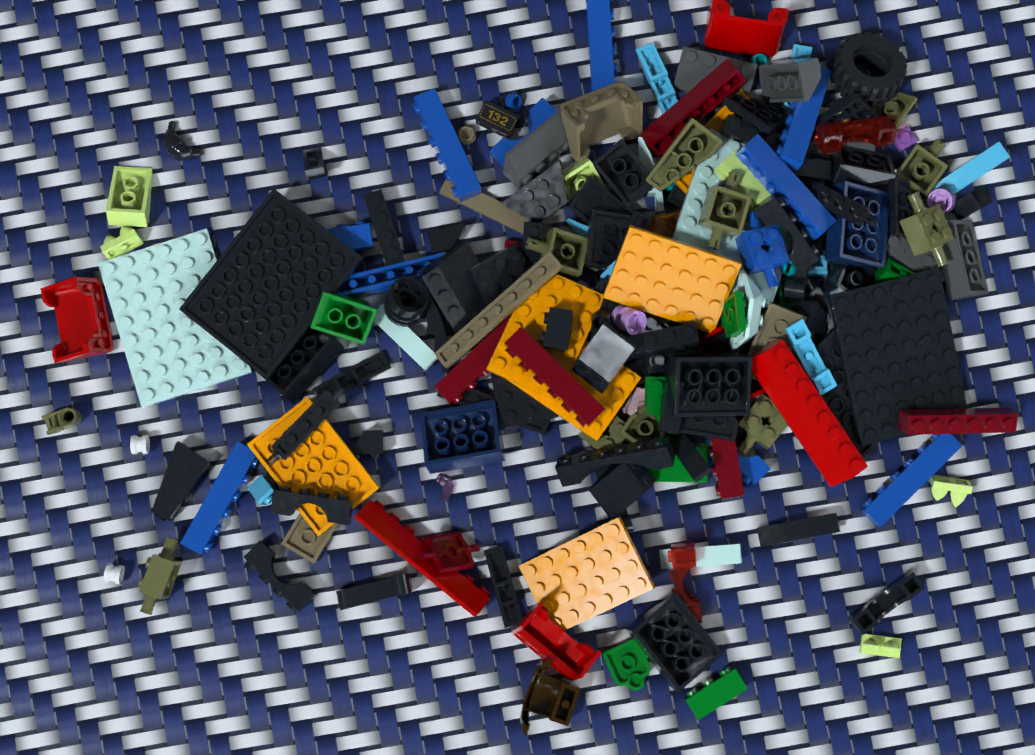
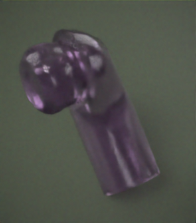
M440 473L436 478L443 488L440 499L449 502L454 484L448 474Z

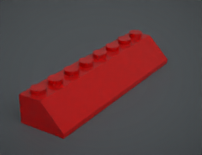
M774 339L752 355V373L830 487L854 478L868 467L783 339Z
M377 499L375 502L369 500L353 518L471 615L476 617L490 600L488 596L490 592L482 585L478 588L473 584L475 580L467 573L465 575H462L459 571L439 573L433 559L421 560L420 553L429 551L425 539L422 536L417 538L413 534L415 530L409 525H401L398 522L400 518L393 512L388 514L384 511L385 506Z

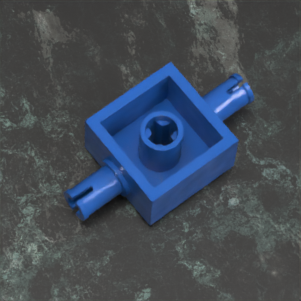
M753 211L748 212L746 217L751 230L743 231L741 235L735 238L744 270L748 275L764 272L768 288H772V286L777 287L780 285L775 269L783 267L790 261L779 225L764 227L761 225L760 218L755 211L754 213Z

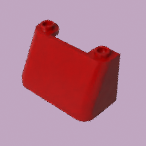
M712 0L707 14L704 43L706 47L712 50L746 55L761 53L767 58L773 57L779 50L789 9L774 8L769 12L768 19L765 21L730 16V5L726 0Z
M73 277L40 288L42 301L48 307L55 308L61 343L55 345L52 349L54 363L92 357L113 350V340L103 287L98 279Z

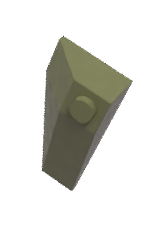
M690 117L645 181L661 192L680 177L709 159L723 141Z
M645 405L628 418L619 432L629 444L639 440L647 441L656 437L663 438L666 433L659 431V423L656 420V416L649 415L645 410Z

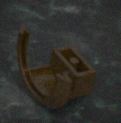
M547 657L538 664L527 688L520 715V724L524 735H527L530 727V712L569 726L581 688L576 684L543 674L545 670L549 671L552 662L550 657Z

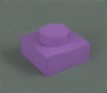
M908 125L890 136L899 152L917 142Z

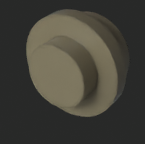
M463 126L458 130L457 137L462 144L469 145L475 141L476 132L471 126Z

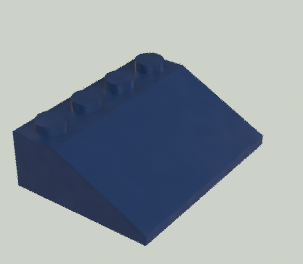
M847 181L830 185V189L870 209L869 216L876 218L877 222L874 223V226L865 222L857 226L829 212L837 221L827 229L825 260L845 265L885 268L889 193Z
M495 399L420 413L424 463L430 474L505 461L504 443Z

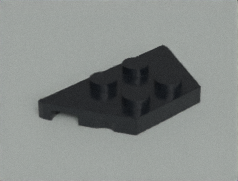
M561 160L504 200L502 205L535 223H540L568 203L569 198L565 188L566 182L565 177H563Z

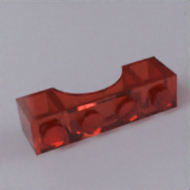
M888 116L817 125L814 143L822 154L841 152V147L851 141L868 142L876 147L892 145L895 143L897 127Z
M695 542L671 544V550L668 551V562H672L673 569H670V581H674L675 588H672V595L677 593L697 621L702 623L701 599L691 595L683 583L686 573L697 565Z

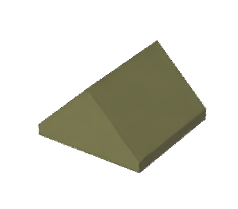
M897 92L891 101L881 106L877 104L874 109L881 119L878 128L891 136L918 99L914 96Z

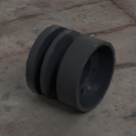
M407 276L397 279L391 285L384 304L387 318L395 325L401 327H410L417 324L428 305L430 298L429 290L425 283L417 278Z

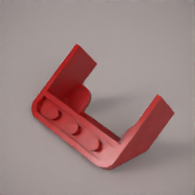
M541 601L535 604L511 631L512 634L542 660H545L547 657L552 658L550 666L567 680L574 681L583 678L602 652L599 650L594 652V648L587 642L584 644L576 642L549 619V610L543 606Z

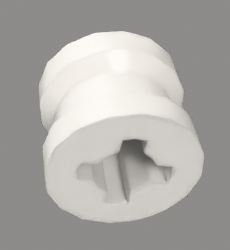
M132 435L130 440L131 453L137 454L142 452L143 454H148L150 450L149 436L143 435L138 437L137 435Z
M108 563L104 572V582L113 581L115 584L120 585L123 581L125 567L123 565L114 566L112 563Z

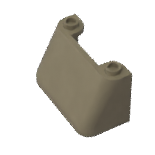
M616 82L567 101L560 107L570 152L576 162L590 156V149L588 147L617 134L623 139L633 140L641 137L640 134L643 132V100L624 82Z

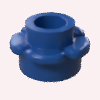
M516 92L509 94L505 99L506 108L518 110L522 105L521 96Z

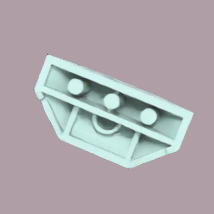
M744 269L739 270L737 291H743V297L746 299L744 310L745 316L748 319V326L740 335L730 338L732 349H737L758 333V327L762 326L763 315H760L761 307L764 308L765 296H763L759 287Z

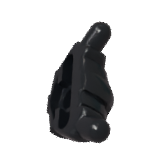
M174 121L169 122L168 129L164 135V141L162 142L166 153L178 161L190 160L193 157L201 156L202 150H193V148L188 147L186 142L177 135L175 130L176 123Z

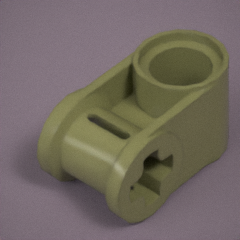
M65 408L41 416L45 420L48 429L47 435L59 433L64 429L76 426L82 420L81 412L73 408ZM73 412L74 419L69 422L68 414Z

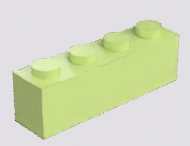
M734 150L714 171L717 173L718 178L727 182L729 172L741 175L736 192L752 197L748 209L754 212V206L771 194L753 176L750 170L741 163L735 155L737 151Z

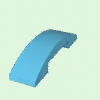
M801 318L786 327L785 330L792 349L819 394L823 395L836 387L837 384L830 370L825 367L810 338L812 335L804 320Z

